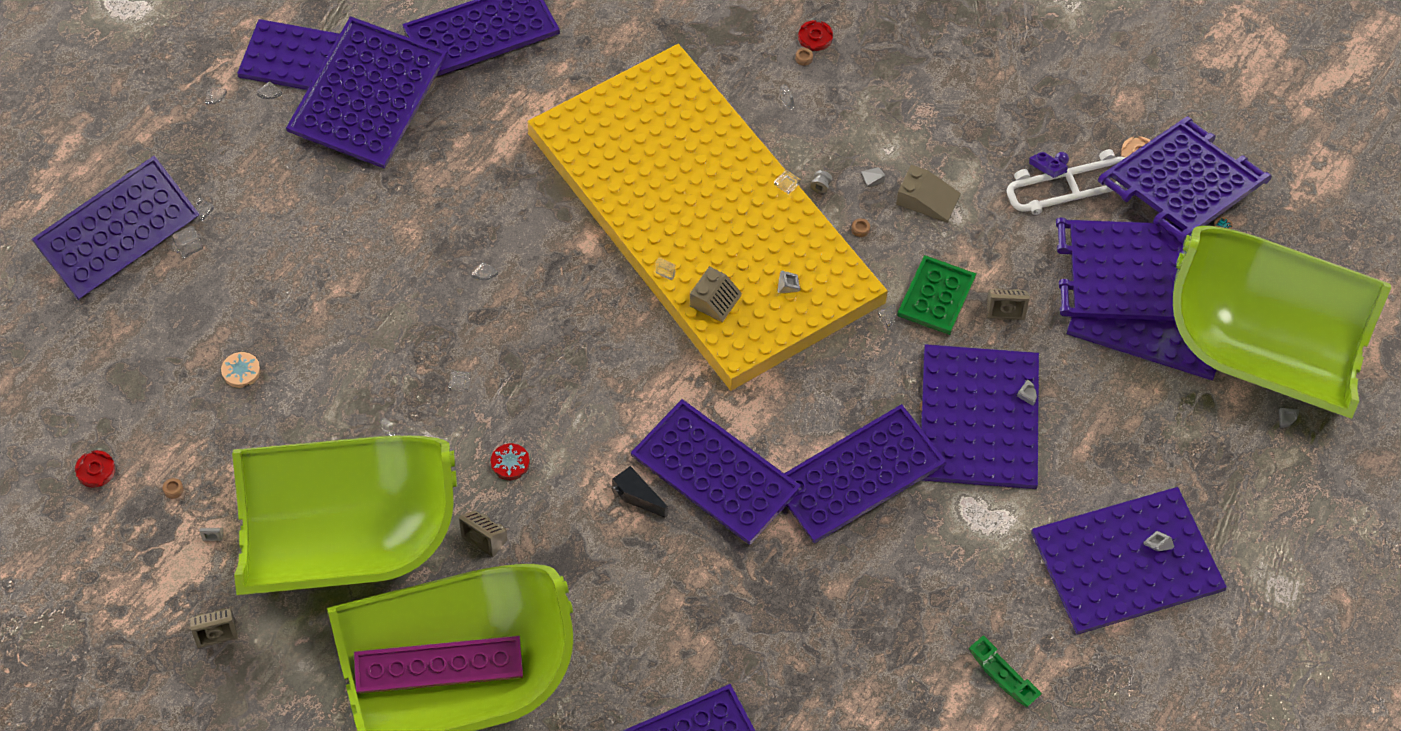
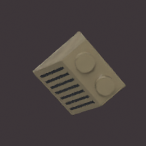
M709 266L690 293V307L723 323L742 293L726 274Z
M989 289L987 296V318L1025 320L1030 300L1028 292L1019 289Z
M474 510L459 517L461 537L491 557H494L508 540L505 527L499 523L495 524L484 513L480 514Z
M222 608L213 613H202L190 618V627L197 648L238 639L231 608Z

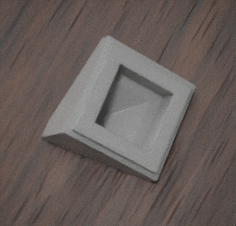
M879 167L861 171L867 187L885 183V174Z
M781 271L777 289L778 293L799 292L798 275Z
M200 528L199 531L203 541H223L224 528Z
M1158 531L1143 542L1144 545L1157 551L1174 548L1172 538Z

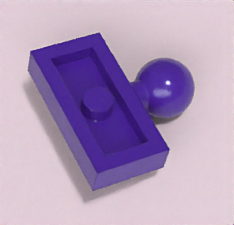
M1045 152L1029 157L1030 165L1053 178L1067 173L1068 166L1066 164L1069 162V156L1065 152L1057 153L1055 158Z

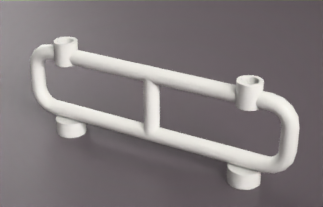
M1108 149L1100 153L1101 161L1068 168L1067 173L1056 178L1047 174L1030 177L1028 170L1022 169L1014 174L1016 181L1008 185L1007 196L1011 205L1016 210L1021 212L1031 211L1032 215H1038L1043 211L1042 208L1112 192L1113 190L1107 186L1079 191L1073 175L1116 165L1126 157H1115L1113 150ZM1061 177H1066L1072 194L1042 201L1033 200L1025 205L1018 202L1014 193L1016 188ZM1117 181L1115 182L1117 185H1119V186H1120L1121 188H1123L1125 191L1128 190V189H1126L1125 187H1123L1121 184H1119Z

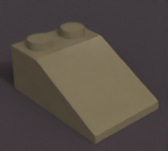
M911 165L899 188L896 205L948 223L961 193L930 171Z

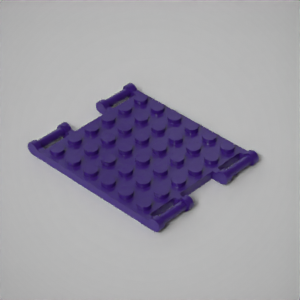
M1189 116L1183 118L1102 173L1098 178L1100 184H1105L1121 196L1123 201L1128 202L1132 196L1136 195L1158 211L1159 214L1156 215L1153 223L1157 226L1161 225L1177 237L1180 243H1184L1187 235L1191 236L1195 227L1207 225L1258 187L1267 184L1272 178L1271 174L1263 172L1253 165L1244 155L1235 160L1212 144L1216 135L1208 133L1192 122L1193 120ZM1110 178H1113L1115 181H1117L1119 184H1121L1123 187H1125V188L1128 189V190L1125 191L1123 188H1121V187H1120L1119 185H1117L1115 182H1113L1112 180H1110ZM1165 219H1169L1171 222H1173L1175 225H1177L1184 231L1181 232L1179 229H1177L1175 226H1173Z
M1063 217L1056 219L1059 242L1057 252L1059 254L1071 255L1073 280H1059L1062 305L1060 307V315L1068 317L1175 321L1173 291L1178 270L1176 262L1179 254H1184L1183 243H1180L1177 237L1161 225L1157 226L1155 223L1067 220ZM1172 224V225L1175 226L1177 229H1179L1181 232L1184 231V230H1182L1181 228H1179L1177 225ZM1065 229H1070L1071 246L1066 244ZM1068 290H1073L1074 308L1069 306Z

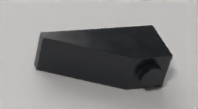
M631 466L612 478L611 489L616 497H621L624 502L665 518L668 516V506Z

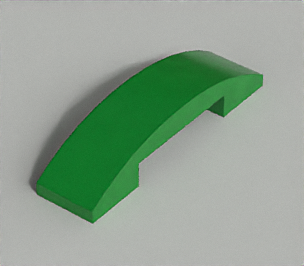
M984 635L969 647L973 657L991 679L1008 695L1023 706L1029 707L1042 693L1028 679L1024 680L997 653L998 649Z

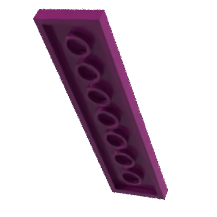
M520 636L354 652L357 694L523 678Z

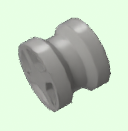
M816 171L811 182V188L818 193H826L832 181V176L826 171Z

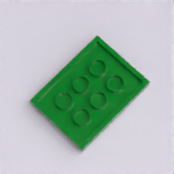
M924 255L898 310L897 316L951 335L977 273Z

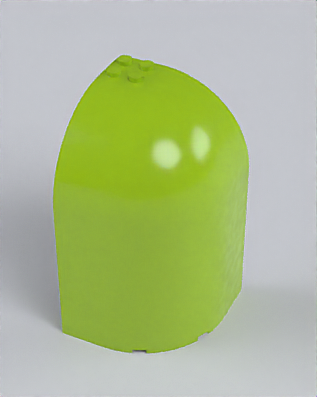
M1215 226L1195 227L1191 236H1186L1183 244L1184 254L1180 253L1176 262L1178 270L1173 291V311L1176 325L1190 350L1204 363L1218 371L1352 419L1359 404L1358 378H1356V375L1360 372L1364 359L1362 357V350L1364 346L1368 347L1374 328L1390 293L1391 284L1247 233Z
M379 436L236 449L232 452L238 519L243 520V526L239 530L241 554H239L238 566L234 574L236 595L394 579L411 572L427 561L442 543L450 526L454 505L453 487H457L456 470L452 471V467H455L454 450L450 451L449 443L443 439L427 436Z
M504 565L462 573L328 607V615L344 679L349 680L346 689L357 731H476L518 719L538 708L554 693L561 683L572 655L573 627L570 614L573 613L571 601L566 596V593H569L566 580L564 581L563 576H559L554 568L546 565ZM520 636L523 678L363 694L356 693L354 652Z

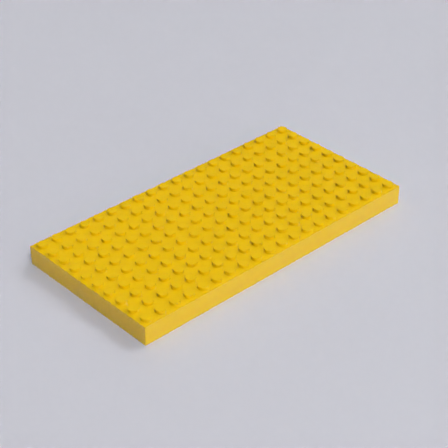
M679 43L527 121L529 136L730 391L886 303L888 290ZM709 266L726 274L742 293L723 323L690 307V293ZM781 271L798 275L799 292L778 293L777 289Z

